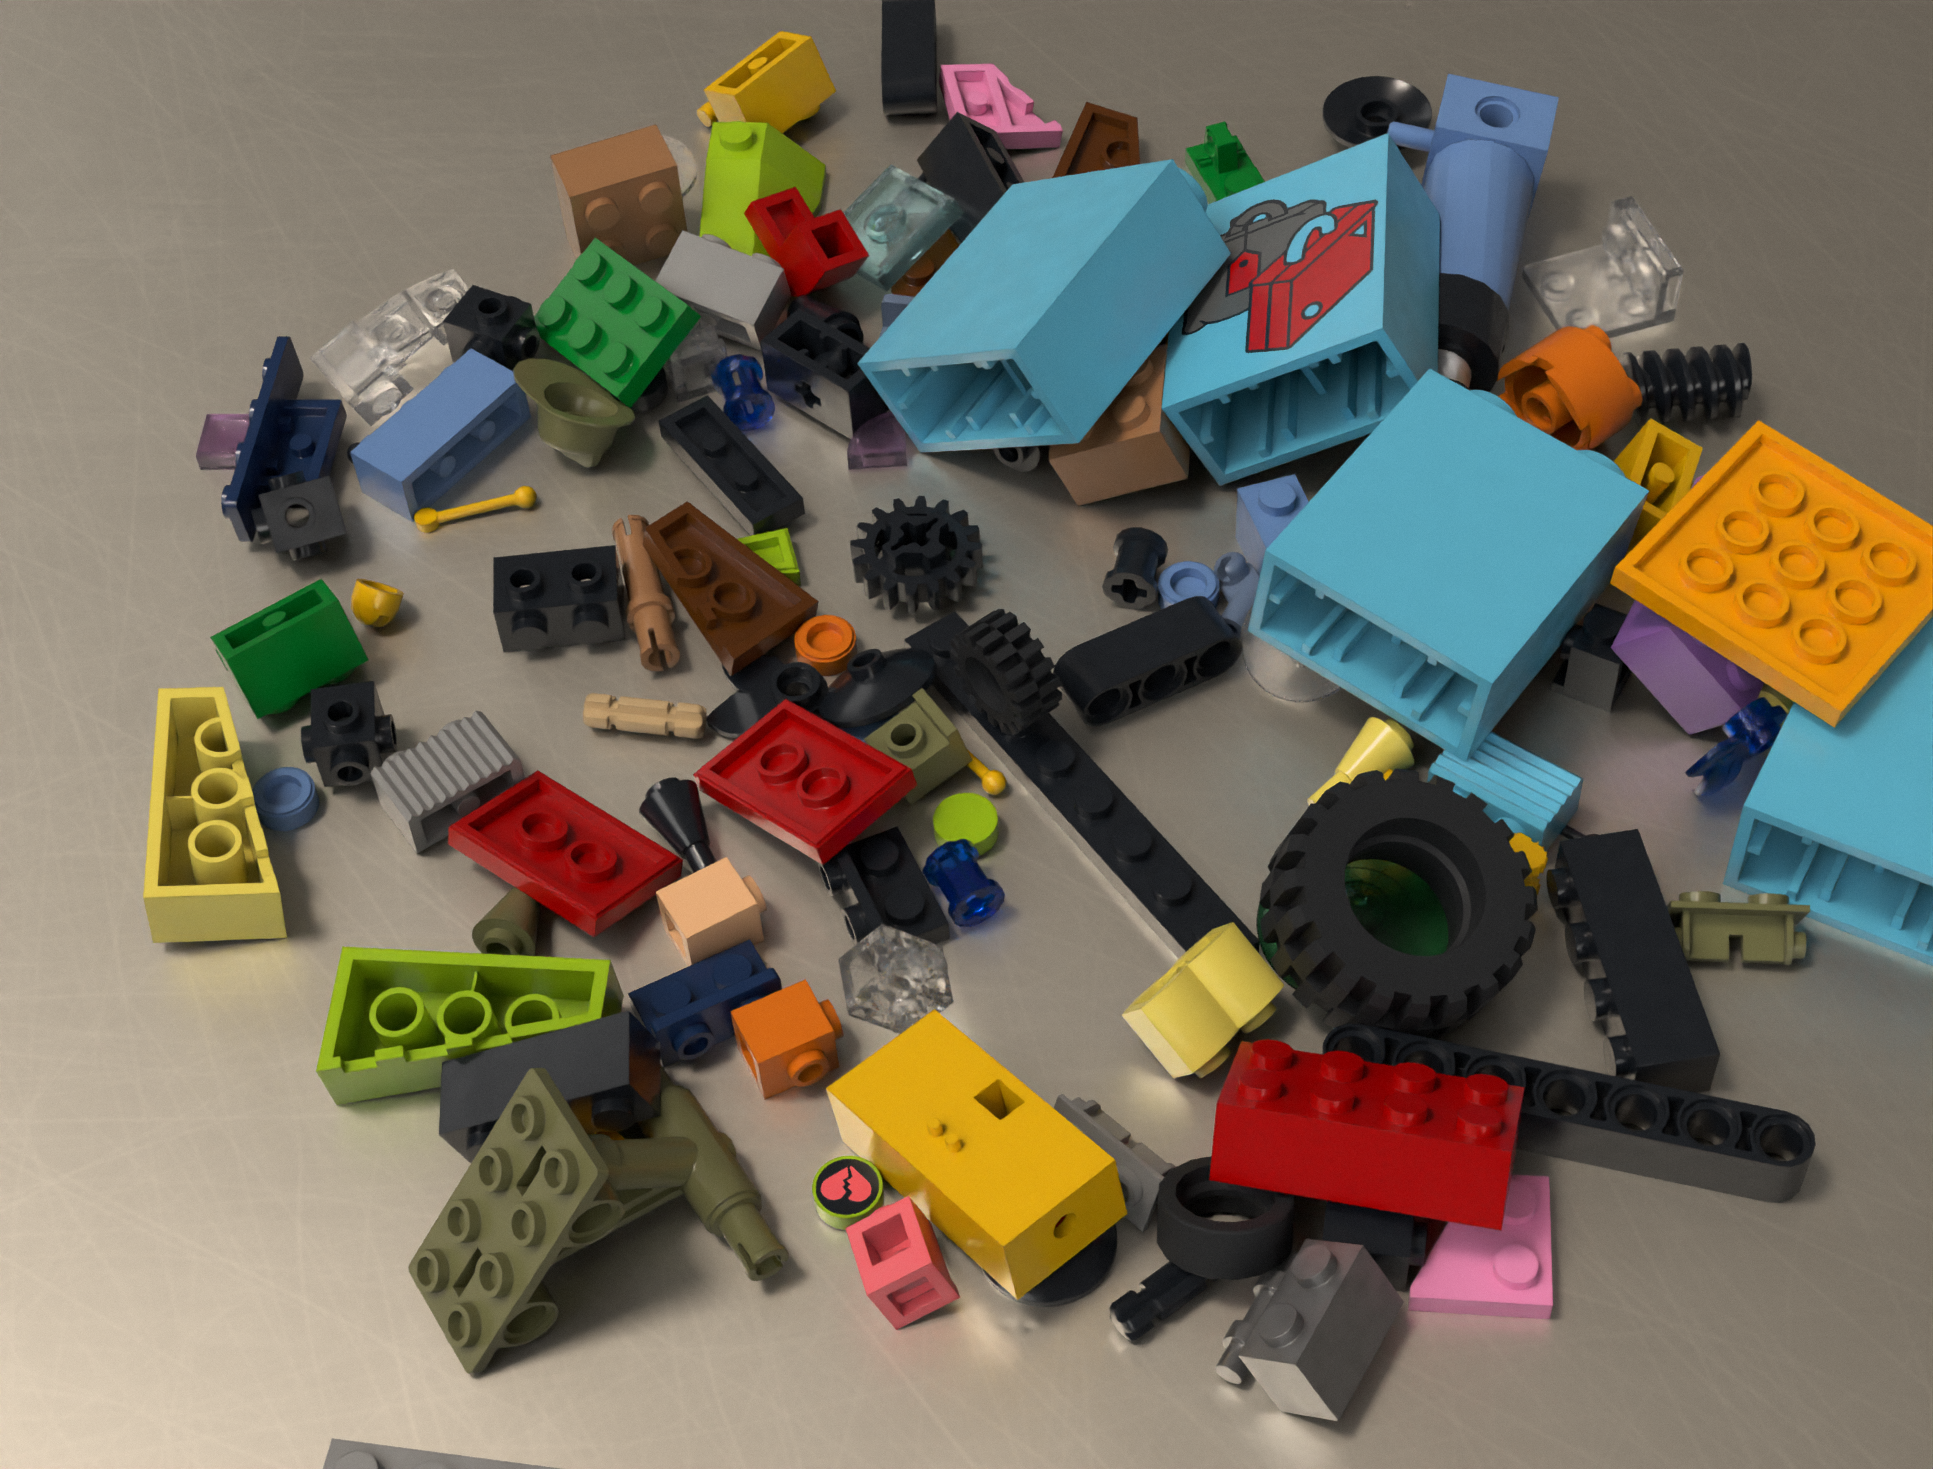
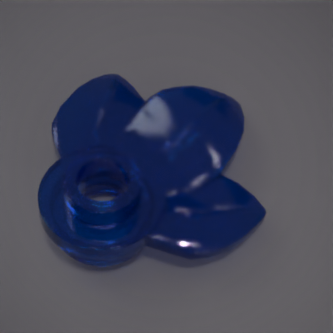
M1760 697L1743 707L1725 723L1722 730L1729 738L1710 749L1685 772L1691 778L1703 776L1697 788L1692 789L1696 796L1705 797L1724 789L1737 778L1745 761H1749L1754 756L1763 753L1773 746L1781 730L1780 724L1787 717V713L1782 706L1777 705L1773 707L1765 697Z

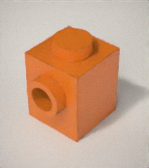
M806 979L730 1011L737 1048L764 1100L795 1086L805 1087L821 1080L828 1072L839 1068L835 1040L844 1036L840 1020L828 999L821 1002L817 1001Z

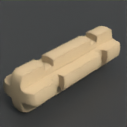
M597 693L588 694L584 702L583 722L592 728L612 730L613 726L616 725V729L621 731L669 736L671 732H674V735L678 737L700 739L704 736L707 722L706 708L699 704L679 702L677 707H674V704L670 701L621 696L618 701L616 696Z

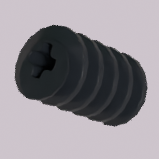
M1738 343L1733 348V351L1726 344L1714 345L1709 354L1702 346L1690 347L1685 356L1679 348L1667 349L1662 359L1655 350L1643 351L1638 361L1631 352L1623 353L1620 358V363L1627 377L1631 378L1638 385L1642 393V404L1633 411L1638 426L1646 424L1650 408L1656 409L1661 424H1669L1673 406H1679L1684 422H1693L1697 404L1703 405L1708 420H1716L1720 402H1726L1731 418H1740L1743 402L1749 397L1752 385V365L1749 348L1745 343Z

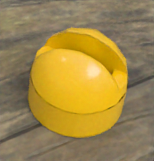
M356 579L351 596V610L361 624L384 627L398 613L404 593L399 589L380 582Z

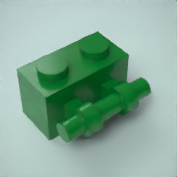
M322 579L210 637L223 666L229 671L240 694L257 719L268 714H278L287 711L299 701L301 696L311 692V689H316L324 684L330 685L341 682L354 672L355 667L369 661L339 600Z

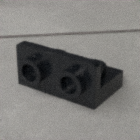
M898 826L846 845L824 865L817 862L822 881L829 895L832 897L841 894L847 906L842 909V916L852 942L855 946L865 943L876 966L950 939L949 923Z

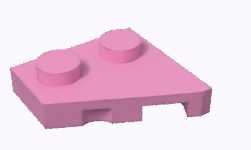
M994 64L941 65L938 82L950 120L959 112L995 130L1006 149L1060 148L1063 132L1061 125L1056 120L1045 124L1032 112L1034 101L1021 89L1012 86L1008 81V77Z
M1512 1175L1502 1231L1448 1222L1410 1287L1408 1311L1550 1319L1553 1308L1549 1177Z

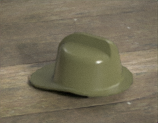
M530 358L520 361L513 369L515 382L536 402L537 429L541 440L586 468L596 467L600 462L602 454L613 444L619 427L630 425L635 419L632 409L612 397L585 373L567 364L549 359Z

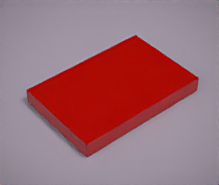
M787 699L783 700L693 774L699 791L822 865L828 862L917 786L911 768Z
M538 770L450 825L448 829V845L594 938L656 895V891L679 879L682 874V858Z

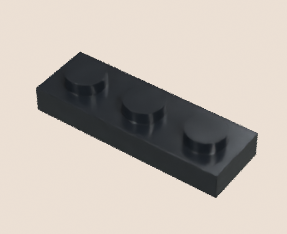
M708 395L658 421L661 437L750 536L774 531L805 514L803 497Z

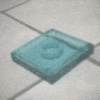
M889 165L843 212L870 255L856 274L887 292L964 212L955 199L899 168Z

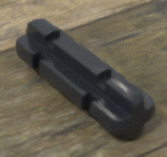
M1169 1261L1139 1283L1140 1292L1136 1293L1133 1290H1129L1114 1301L1109 1308V1317L1115 1328L1128 1341L1137 1340L1155 1327L1152 1322L1155 1317L1160 1320L1166 1319L1208 1288L1205 1283L1208 1278L1186 1272Z

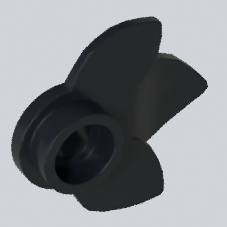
M772 655L760 656L732 677L722 664L723 673L736 693L731 695L707 716V725L723 736L738 738L785 699L817 716L820 713L821 703L828 691L827 682L809 664L802 662L784 664Z

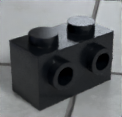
M616 546L493 557V614L503 652L535 651L542 648L582 644L595 645L602 642L625 640L624 585Z

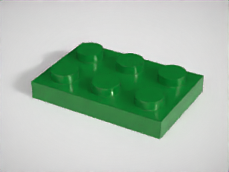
M594 238L586 250L576 259L573 267L549 298L541 304L534 319L541 339L631 408L702 316L600 240Z

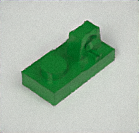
M1225 121L1205 127L1203 144L1185 148V163L1194 179L1202 187L1208 204L1265 182L1238 137L1231 135Z

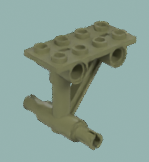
M662 1065L661 1116L639 1122V1127L647 1137L644 1139L612 1140L604 1134H587L545 1068H531L526 1073L411 1260L408 1268L416 1287L421 1292L445 1334L447 1341L468 1374L483 1372L498 1348L527 1344L540 1337L555 1323L559 1314L558 1305L542 1280L552 1264L602 1239L609 1233L681 1194H684L706 1230L726 1239L745 1268V1273L750 1280L761 1281L773 1276L782 1269L783 1264L781 1262L788 1260L789 1252L780 1244L760 1214L762 1209L761 1194L737 1160L732 1140L725 1133L717 1130L695 1095L689 1089L673 1083Z

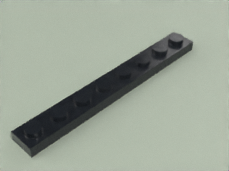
M956 611L904 639L905 648L923 649L933 656L937 665V673L932 685L1178 959L1212 929L1231 922L1235 923L1259 953L1260 940L1050 713L1018 734L1012 735L1011 732L1008 734L1002 732L999 724L994 727L988 721L986 711L979 712L974 705L977 700L972 693L970 695L966 694L962 687L966 683L963 678L957 677L954 666L958 664L950 656V650L953 649L950 645L951 639L969 627Z

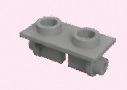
M1059 1095L1054 1109L1116 1160L1127 1209V1215L1124 1217L1144 1232L1149 1226L1158 1202L1159 1183L1176 1166L1165 1162L1142 1142L1131 1149L1128 1148L1126 1144H1128L1131 1133L1101 1110L1100 1104L1095 1100L1085 1102L1080 1097H1077L1071 1101L1065 1095Z

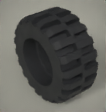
M1395 769L1387 780L1384 779L1383 773L1378 770L1357 774L1350 784L1340 781L1326 790L1315 804H1310L1276 849L1267 866L1270 874L1262 883L1259 903L1263 908L1269 909L1260 921L1263 941L1267 944L1276 943L1278 951L1270 961L1278 976L1284 978L1290 975L1299 987L1292 995L1306 1009L1314 1002L1327 1012L1323 1018L1324 1023L1333 1028L1347 1023L1363 1024L1426 1037L1429 1034L1439 1038L1455 1031L1465 1020L1472 1019L1513 980L1522 967L1521 957L1531 948L1536 931L1533 922L1527 920L1538 911L1537 891L1533 886H1525L1524 879L1532 870L1525 852L1519 851L1515 853L1509 841L1515 835L1505 821L1500 819L1494 823L1483 812V809L1488 804L1472 792L1467 798H1464L1453 792L1454 782L1434 775L1428 783L1419 781V772L1416 770ZM1359 860H1384L1401 865L1423 879L1438 897L1446 916L1448 926L1446 951L1442 954L1431 956L1410 955L1389 948L1374 938L1361 925L1348 901L1345 889L1346 865Z

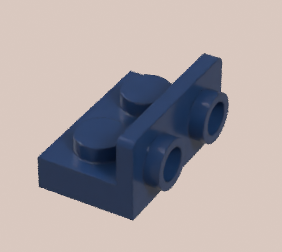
M749 939L628 993L636 1018L659 1041L660 1063L665 1068L681 1060L698 1058L708 1052L712 1046L734 1037L735 1032L730 1011L782 989V985L774 968H766Z

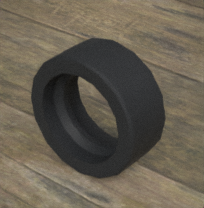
M1211 1156L1189 1160L1171 1169L1159 1183L1157 1244L1166 1259L1182 1270L1209 1279H1245L1261 1276L1280 1266L1292 1251L1294 1195L1209 1180ZM1212 1212H1228L1254 1219L1224 1222L1213 1221L1197 1215Z

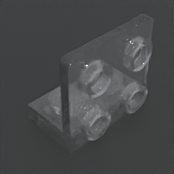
M1632 196L1611 201L1607 227L1602 231V245L1523 266V280L1556 330L1567 326L1584 329L1589 325H1595L1601 328L1609 338L1674 321L1684 272L1679 262Z

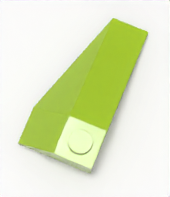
M742 121L713 122L706 158L699 237H702L704 234L714 235L725 241L732 249L749 256H752L754 253H760L770 257L744 215V212L752 201L796 187L816 218L822 208L827 174L826 165L768 123Z

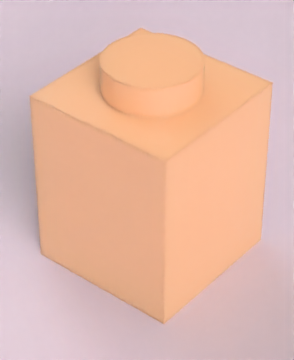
M727 857L656 891L664 930L687 966H691L749 939L754 946L764 941L760 913L767 910L764 897L754 879L750 875L741 879Z

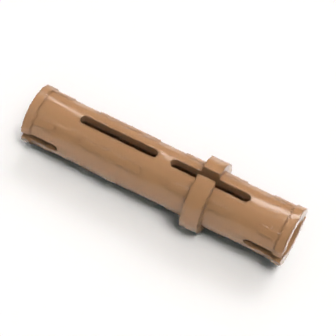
M628 515L631 528L630 535L626 533L622 518L618 519L612 527V535L616 542L629 600L625 610L627 623L630 629L636 632L642 666L647 670L660 672L664 671L660 658L661 650H664L669 668L674 667L680 659L679 647L676 645L672 629L675 611L671 599L664 595L658 567L643 547L644 530L649 526V522L640 515Z

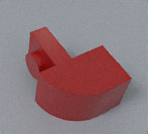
M796 187L752 201L744 212L769 256L784 268L791 296L807 295L852 278L870 256L841 209L815 218Z

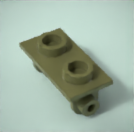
M1691 891L1679 894V901H1670L1667 905L1671 920L1676 921V927L1674 928L1686 961L1728 962L1729 937L1740 938L1741 963L1791 965L1792 959L1805 958L1806 934L1805 932L1794 931V925H1797L1810 912V905H1790L1789 896L1774 893L1754 894L1748 896V903L1721 902V895L1719 893Z

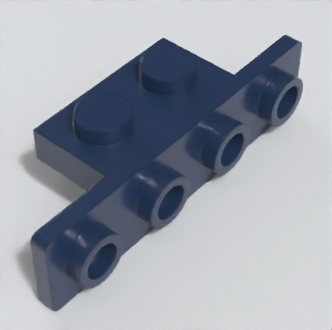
M278 336L271 358H266L263 363V383L258 399H253L250 404V424L245 440L239 442L236 448V468L231 484L226 485L222 492L221 507L223 516L226 520L231 521L239 542H253L257 529L251 510L262 507L259 498L260 494L271 492L268 483L269 479L302 470L306 482L330 475L347 418L341 399L297 400L304 373L290 336Z

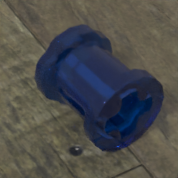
M742 354L728 356L721 360L712 372L711 379L714 389L724 398L723 412L741 431H752L766 425L774 415L775 404L769 392L762 387L763 371L759 361L753 356ZM734 372L738 373L740 385L735 384L732 376ZM745 401H751L754 410L752 414L748 412Z
M967 839L949 841L936 848L927 857L926 864L922 869V873L928 883L939 887L950 903L948 914L954 924L959 927H972L989 919L1000 909L1005 898V893L1000 884L993 879H988L977 863L979 853L974 844Z

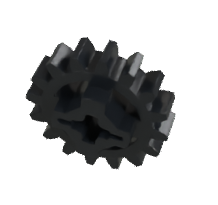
M918 496L914 506L906 507L904 502L897 498L893 500L894 511L886 513L884 510L876 507L872 510L873 524L858 523L856 526L858 539L851 540L850 542L854 580L856 583H864L865 596L868 599L883 594L885 609L891 610L901 601L907 603L909 614H915L919 603L928 602L934 611L941 610L940 598L948 596L950 599L958 602L962 599V585L975 587L977 584V569L983 568L978 525H969L968 512L965 510L950 515L949 501L943 499L932 508L927 507L925 496ZM955 549V550H956V553H955L954 557H953L952 560H951V553H950V552ZM882 550L883 557L878 559V556Z

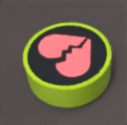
M857 1156L834 1158L825 1163L814 1177L812 1193L815 1209L819 1217L831 1227L846 1230L845 1228L870 1216L874 1211L883 1207L884 1190L882 1177L878 1169L864 1158Z

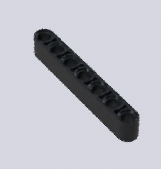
M1347 1023L1335 1027L1329 1032L1322 1046V1054L1330 1051H1346L1360 1056L1366 1062L1390 1066L1406 1062L1419 1063L1432 1068L1436 1073L1464 1078L1475 1074H1487L1503 1079L1508 1085L1524 1087L1517 1150L1754 1200L1781 1203L1792 1199L1799 1193L1816 1146L1815 1134L1809 1124L1799 1116L1787 1111L1383 1028ZM1551 1109H1563L1572 1115H1559L1551 1111ZM1622 1124H1634L1641 1127L1643 1130H1631L1629 1128L1624 1127ZM1693 1138L1706 1139L1715 1146L1698 1143ZM1766 1153L1778 1154L1780 1156H1783L1787 1161L1776 1160L1768 1156Z

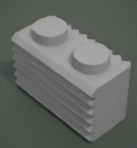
M475 711L471 718L464 717L462 720H455L446 724L437 736L431 735L427 742H419L416 748H408L407 750L392 754L383 762L381 767L375 766L370 773L382 808L387 812L390 819L393 820L396 827L400 829L402 835L406 837L409 845H412L416 853L447 837L450 825L525 779L519 757L481 711Z

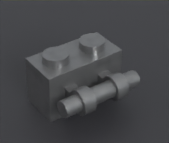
M1305 1239L1298 1253L1291 1251L1280 1266L1258 1278L1253 1287L1256 1298L1244 1319L1235 1320L1223 1338V1345L1226 1350L1217 1363L1215 1370L1223 1379L1234 1384H1240L1249 1370L1281 1412L1339 1421L1404 1301L1363 1245Z

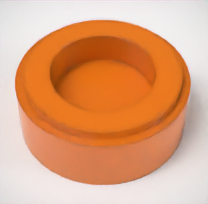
M820 615L805 621L796 631L794 638L797 661L813 666L822 676H832L847 670V663L857 655L858 651L856 633L853 626L847 620L834 615Z

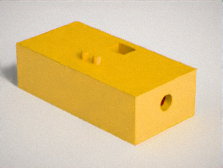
M935 1009L826 1088L842 1141L859 1157L871 1162L878 1169L881 1177L904 1198L910 1196L927 1219L1017 1300L1127 1215L1116 1160Z

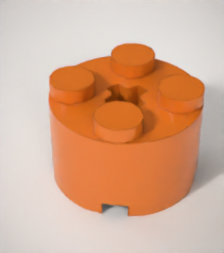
M1589 325L1584 329L1567 326L1556 330L1504 364L1498 373L1497 379L1498 381L1505 377L1506 391L1498 397L1513 409L1518 418L1576 450H1593L1620 432L1629 424L1633 411L1641 406L1643 400L1640 388L1631 378L1627 377L1621 363L1611 351L1612 346L1609 337L1601 328L1595 325Z

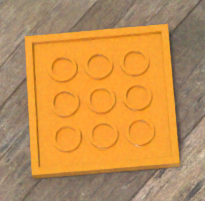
M1758 420L1615 566L1610 584L1835 728L1933 617V525Z

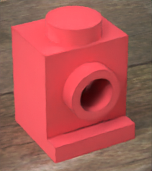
M910 1196L891 1205L883 1206L874 1211L870 1216L845 1228L866 1294L896 1330L960 1298L956 1285L950 1279L932 1224Z

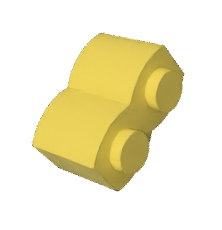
M1231 922L1212 929L1174 963L1168 972L1136 998L1123 1012L1122 1016L1172 1078L1193 1074L1194 1072L1199 1078H1202L1214 1071L1229 1057L1231 1051L1226 1044L1239 1029L1244 1034H1247L1258 1028L1273 1015L1276 1007L1271 1001L1281 991L1284 984L1235 923Z

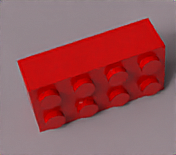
M1264 1039L1253 1043L1241 1041L1216 1104L1209 1180L1502 1231L1515 1162L1524 1087L1508 1085L1503 1079L1487 1074H1475L1467 1078L1436 1073L1432 1068L1419 1063L1406 1062L1390 1066L1366 1062L1360 1056L1346 1051H1330L1325 1054L1293 1050L1290 1045L1278 1040Z

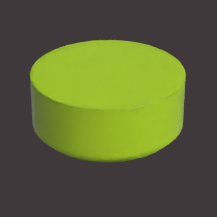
M958 793L949 796L937 806L933 815L936 843L945 853L957 858H973L986 853L994 846L998 838L999 829L996 808L987 798L975 793Z

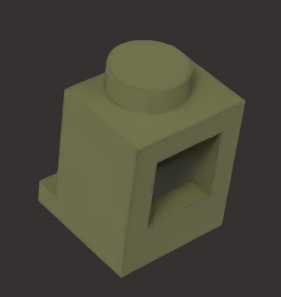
M923 688L912 695L915 700L913 704L864 738L866 744L912 769L917 786L904 796L910 805L972 761L958 729Z

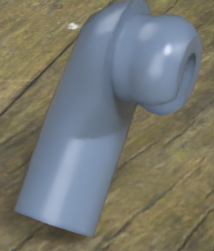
M1229 552L1219 557L1216 561L1214 574L1219 579V588L1229 603L1221 616L1238 639L1241 640L1248 631L1259 575L1252 564L1246 563V559L1242 554Z

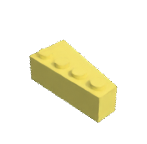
M224 687L158 688L143 900L153 943L287 938L280 890L271 865L266 839L257 814L251 784L243 763Z

